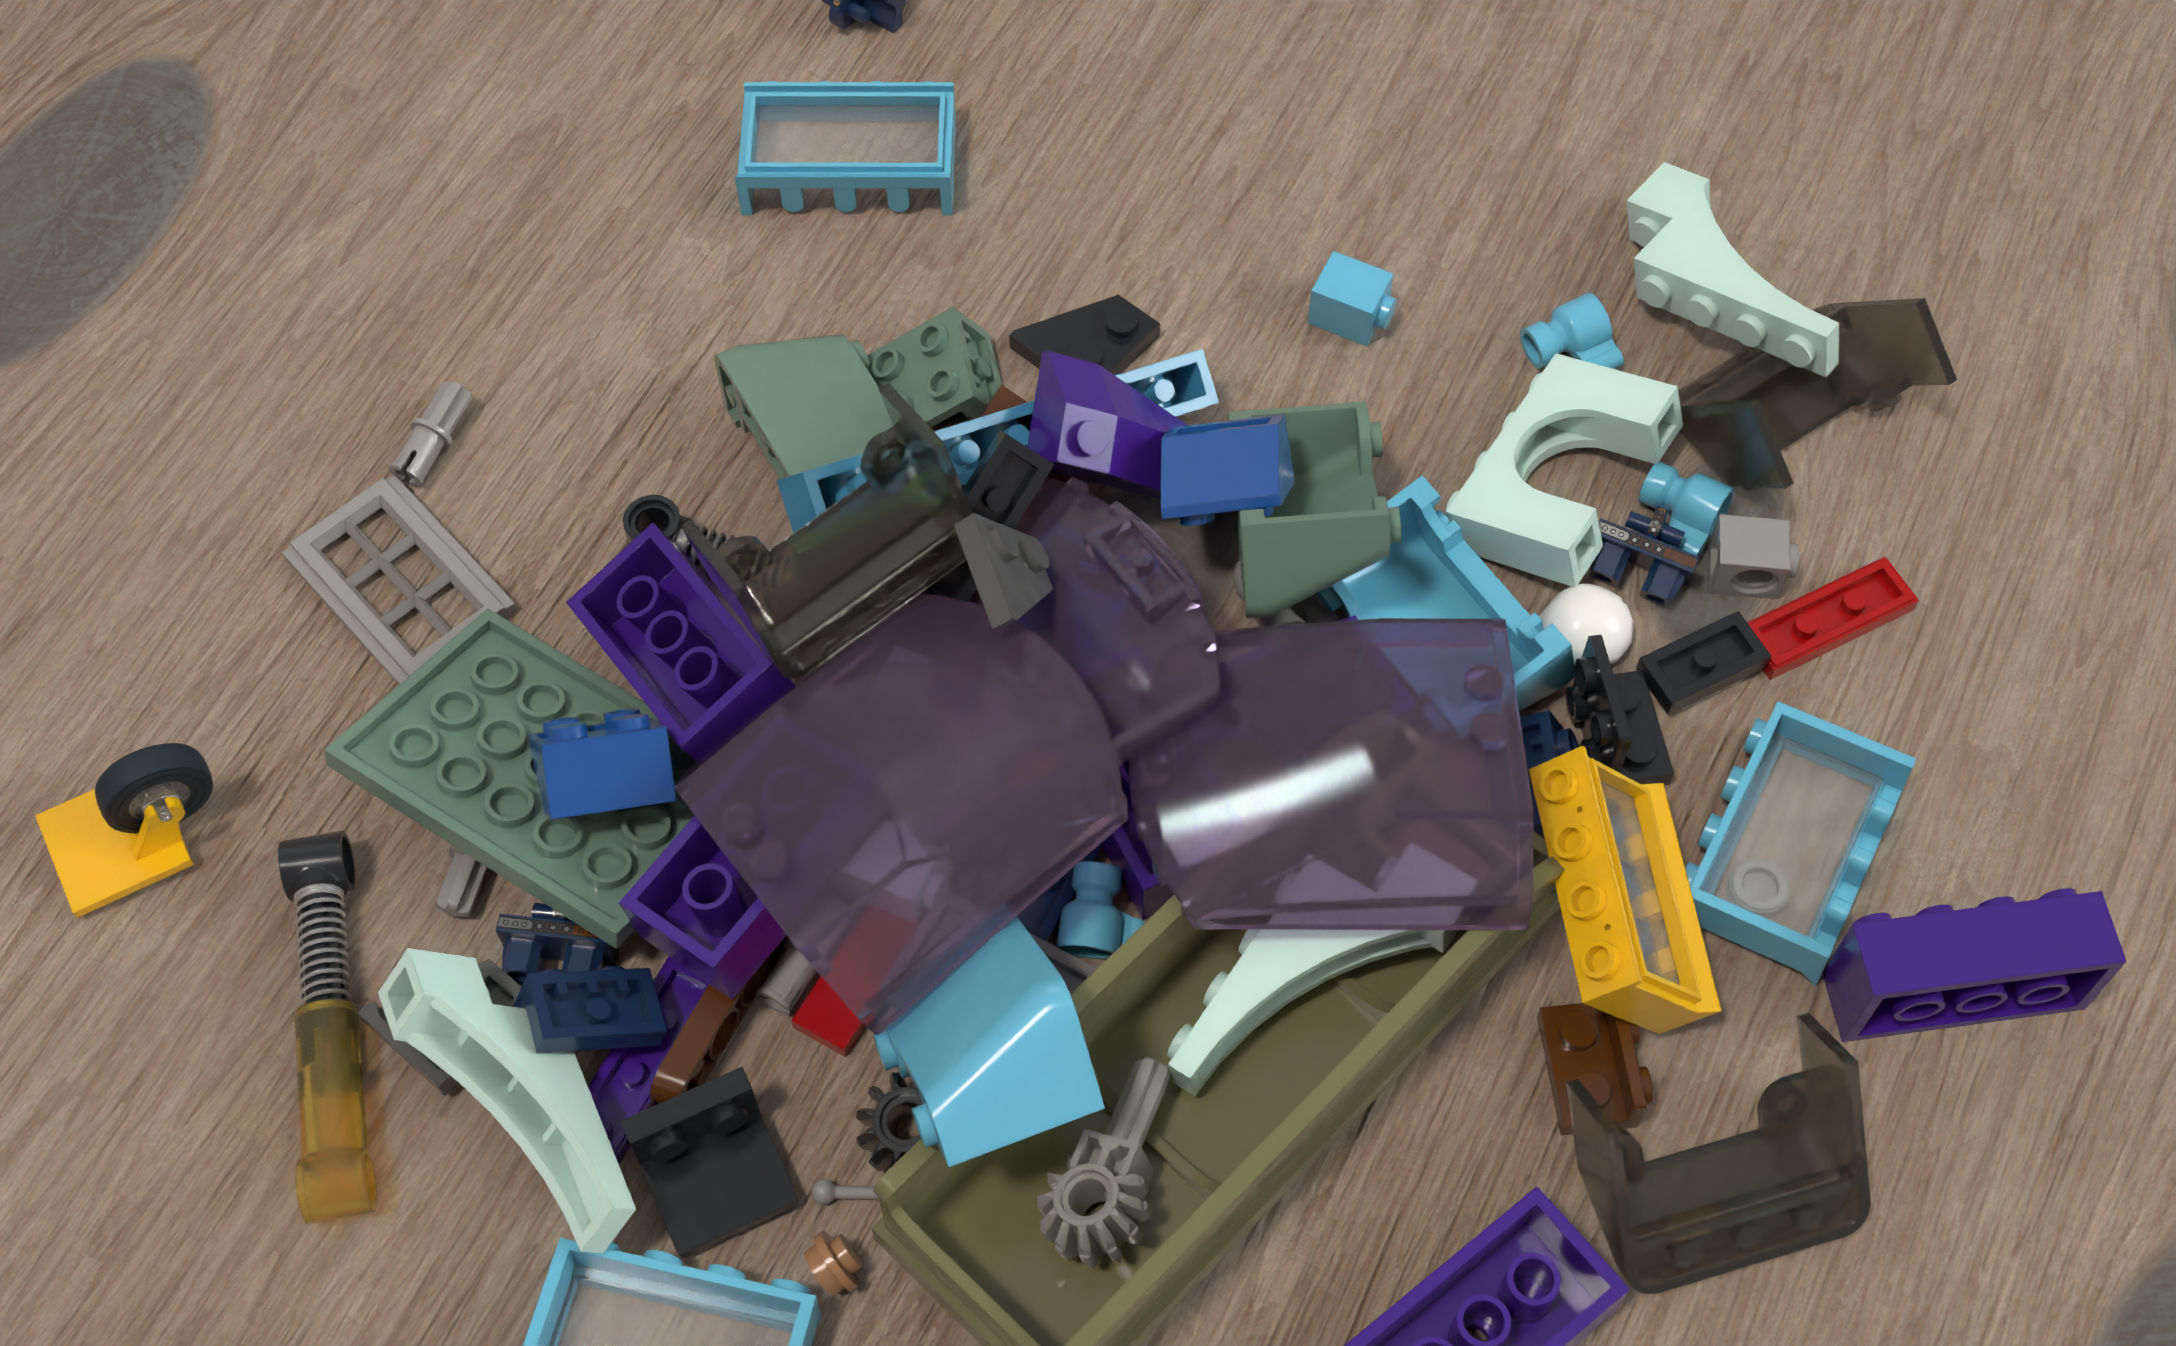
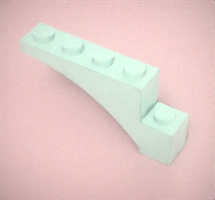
M1664 162L1627 199L1629 240L1644 247L1634 258L1636 297L1645 301L1653 307L1662 308L1686 318L1698 326L1707 327L1736 339L1748 347H1755L1786 360L1796 367L1805 368L1824 377H1827L1839 364V323L1806 308L1777 290L1744 261L1730 245L1713 216L1710 204V179Z
M1410 841L1399 859L1391 855L1382 865L1373 883V889L1377 890L1376 893L1310 854L1299 871L1291 868L1282 878L1273 898L1277 904L1265 922L1257 919L1248 928L1238 949L1242 956L1230 974L1221 971L1212 981L1203 999V1004L1207 1007L1194 1027L1187 1023L1174 1037L1167 1052V1057L1171 1059L1168 1067L1173 1083L1196 1096L1221 1062L1255 1028L1289 1002L1331 978L1369 962L1412 950L1433 947L1444 953L1477 902L1478 880Z
M407 948L378 992L393 1039L406 1041L458 1081L494 1116L521 1147L544 1179L565 1215L580 1251L604 1253L634 1213L636 1207L574 1051L536 1053L526 1008L492 1004L489 990L484 983L475 958Z

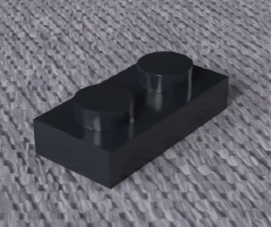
M1737 611L1640 657L1636 670H1643L1647 686L1669 715L1766 668L1771 659V654L1741 613Z

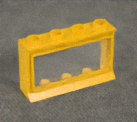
M1580 746L1529 769L1549 858L1553 856L1565 869L1556 880L1555 886L1582 1003L1657 1034L1721 1012L1664 783L1639 784L1595 759L1588 757L1586 747Z

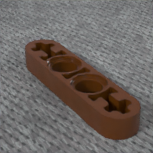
M797 923L733 1000L710 984L708 985L654 1076L650 1089L651 1100L661 1103L705 1083L757 996L756 991L763 985L784 950L783 944L788 938H791Z

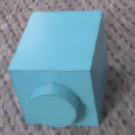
M1333 251L1311 290L1308 324L1368 346L1377 327L1385 330L1394 314L1397 299L1390 296L1394 274Z

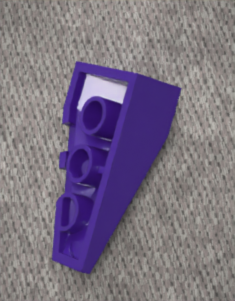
M1050 351L1042 352L1027 447L1054 464L1050 473L1161 499V438L1170 428L1189 425L1099 364Z

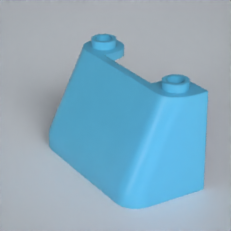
M1422 475L1387 501L1388 508H1399L1401 522V543L1390 544V556L1316 593V595L1330 612L1340 608L1348 618L1354 615L1357 617L1387 665L1424 708L1419 712V716L1428 730L1440 742L1449 737L1454 743L1459 744L1552 695L1575 678L1573 651L1571 643L1553 623L1544 629L1542 619L1535 612L1530 615L1466 543L1463 539L1461 527L1455 520L1450 522L1441 510L1436 511L1435 505L1441 501V496Z
M1009 907L984 916L881 1017L883 1031L873 1034L884 1069L887 1071L897 1068L902 1079L911 1076L923 1103L912 1108L913 1117L925 1148L937 1144L948 1167L1105 1109L1069 990L1060 973Z

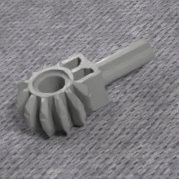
M1145 1057L1143 1060H1138L1134 1063L1105 1134L1084 1128L1073 1156L1068 1154L1067 1167L1069 1170L1064 1175L1047 1172V1183L1052 1191L1036 1197L1038 1201L1037 1207L1044 1216L1040 1221L1042 1234L1048 1242L1055 1243V1249L1060 1257L1069 1262L1079 1256L1085 1266L1095 1269L1101 1255L1107 1253L1112 1261L1121 1263L1122 1250L1120 1247L1125 1242L1142 1245L1143 1235L1137 1226L1152 1221V1209L1145 1199L1149 1196L1148 1184L1154 1172L1151 1163L1142 1149V1145L1171 1078L1169 1068L1155 1059ZM1106 1201L1103 1208L1097 1213L1083 1216L1092 1204Z

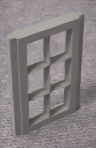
M395 475L386 480L382 478L292 540L290 542L291 546L281 552L286 561L398 685L487 608L507 620L509 619L508 615L517 609L513 600ZM381 509L407 534L406 537L383 553L357 527ZM348 533L372 561L346 578L326 557L322 550ZM415 545L442 572L441 575L418 591L391 564L392 561ZM380 570L407 597L406 600L382 617L355 588ZM450 583L477 610V612L453 629L426 602L427 599ZM415 608L442 636L417 655L390 627Z

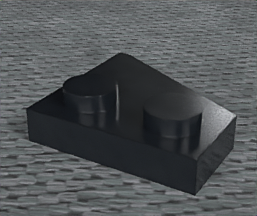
M1116 295L1016 329L1009 335L1010 349L1038 369H1040L1042 352L1050 351L1099 364L1112 374L1118 375L1160 336V323L1120 295Z

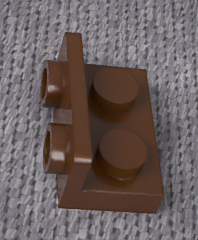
M1583 1003L1540 1007L1537 1021L1560 1135L1636 1128L1647 1105H1651L1653 1101V1087L1649 1070L1646 1066L1639 1067L1634 1045L1639 1043V1026Z

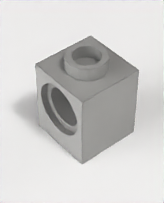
M1720 514L1708 543V593L1778 599L1786 579L1795 578L1799 564L1798 544L1790 543V520Z

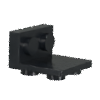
M1602 635L1588 636L1582 657L1575 661L1573 685L1566 689L1568 715L1572 722L1580 723L1584 737L1580 746L1586 747L1588 757L1595 759L1639 784L1664 783V785H1670L1674 772L1643 670L1613 674Z
M743 1066L621 1120L676 1252L682 1258L794 1208L799 1203L794 1186L760 1113L752 1086Z

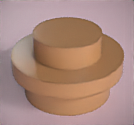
M821 1231L814 1236L815 1244L804 1252V1257L812 1273L830 1295L835 1296L844 1288L852 1292L859 1287L860 1281L856 1272L863 1267V1263L851 1243L842 1234L833 1239L828 1233Z

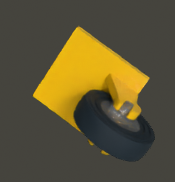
M179 743L158 744L139 749L120 758L109 766L99 777L95 789L35 815L69 905L76 918L194 865L182 837L179 822L197 812L207 802L213 790L211 772L198 750L189 745Z

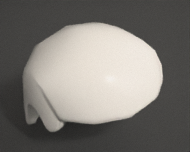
M1578 584L1576 587H1569L1559 592L1539 616L1543 621L1544 629L1553 623L1571 643L1574 664L1576 659L1582 657L1588 636L1602 635L1610 664H1615L1632 643L1634 622L1627 604L1623 603L1620 596L1598 585Z

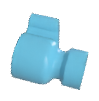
M1589 292L1556 307L1553 310L1549 323L1539 321L1520 331L1523 350L1529 361L1537 369L1547 366L1555 354L1562 352L1571 355L1575 359L1612 369H1617L1624 365L1623 355L1612 339V326L1608 314L1600 300Z
M1659 461L1649 471L1641 488L1638 501L1654 509H1657L1659 504L1669 507L1672 514L1669 526L1685 532L1678 549L1700 558L1704 547L1711 538L1719 515H1726L1735 489L1704 474L1697 473L1689 478H1682L1679 476L1676 468Z
M1091 861L1074 863L1071 886L1077 893L1075 900L1067 903L1061 912L1057 947L1078 957L1108 959L1145 923L1141 919L1119 911L1113 905V897L1121 890L1123 870L1120 867Z

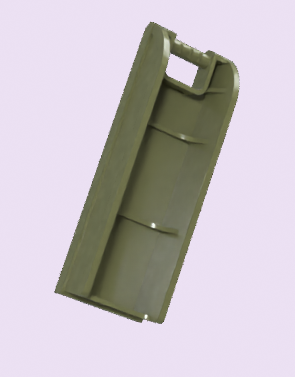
M1379 714L1357 724L1323 750L1070 994L1079 1018L1105 1109L948 1167L937 1144L925 1148L922 1139H920L874 1186L873 1192L879 1198L883 1215L871 1228L874 1240L982 1346H1139L1560 908L1555 882L1565 869L1553 856L1549 858L1545 839L1533 830L1522 841L1440 775L1436 771L1440 765L1439 754L1392 715ZM1410 800L1494 868L1477 886V902L1444 953L1433 947L1412 950L1369 962L1318 985L1289 1002L1255 1028L1221 1062L1196 1096L1174 1084L1171 1076L1142 1145V1149L1154 1169L1148 1184L1149 1196L1145 1199L1152 1209V1221L1137 1226L1143 1235L1142 1245L1125 1242L1120 1247L1122 1250L1121 1263L1112 1261L1107 1253H1103L1095 1269L1085 1266L1079 1256L1070 1262L1060 1257L1055 1249V1243L1048 1242L1040 1230V1221L1044 1216L1037 1207L1038 1201L1036 1197L1052 1191L1047 1183V1172L1064 1175L1069 1170L1067 1167L1068 1154L1073 1156L1084 1128L1105 1134L1136 1061L1148 1057L1168 1067L1171 1059L1167 1057V1052L1174 1037L1185 1024L1188 1023L1194 1027L1207 1007L1203 1004V999L1210 984L1221 971L1230 974L1242 956L1238 949L1246 931L1255 920L1259 919L1265 922L1277 904L1273 900L1275 891L1282 878L1291 868L1299 871L1311 854L1377 893V890L1373 889V883L1382 865L1391 855L1398 859L1401 857V854L1378 836L1377 832ZM1106 1201L1092 1204L1083 1216L1097 1213L1103 1208Z

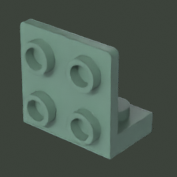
M955 307L947 309L867 355L871 367L869 373L910 438L915 437L958 412H961L968 419L979 418L994 393L1002 385L990 334Z

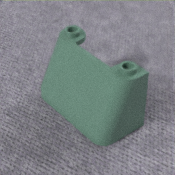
M844 334L737 345L714 355L725 410L736 428L742 427L745 433L749 431L752 433L779 480L911 439L869 373L871 369L869 359L861 343L858 340L850 342ZM907 514V525L916 514Z
M1366 401L1228 412L1229 421L1285 414L1294 475L1292 488L1282 505L1274 506L1273 514L1265 516L1264 509L1241 510L1239 515L1238 511H1234L1246 619L1271 617L1390 556V544L1401 543L1399 508H1388L1386 497L1378 496L1372 457H1382L1383 455L1382 431L1380 422L1370 423Z

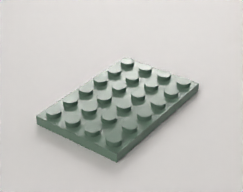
M488 608L325 749L327 766L616 949L635 931L619 905L620 900L740 764L741 760L736 758L716 777L680 748L667 731L676 801L551 820L544 813L528 734L543 732L542 722L559 718L579 717V721L586 722L587 725L604 723V713L624 709H640V714H649L650 718L659 723L661 722L645 702Z

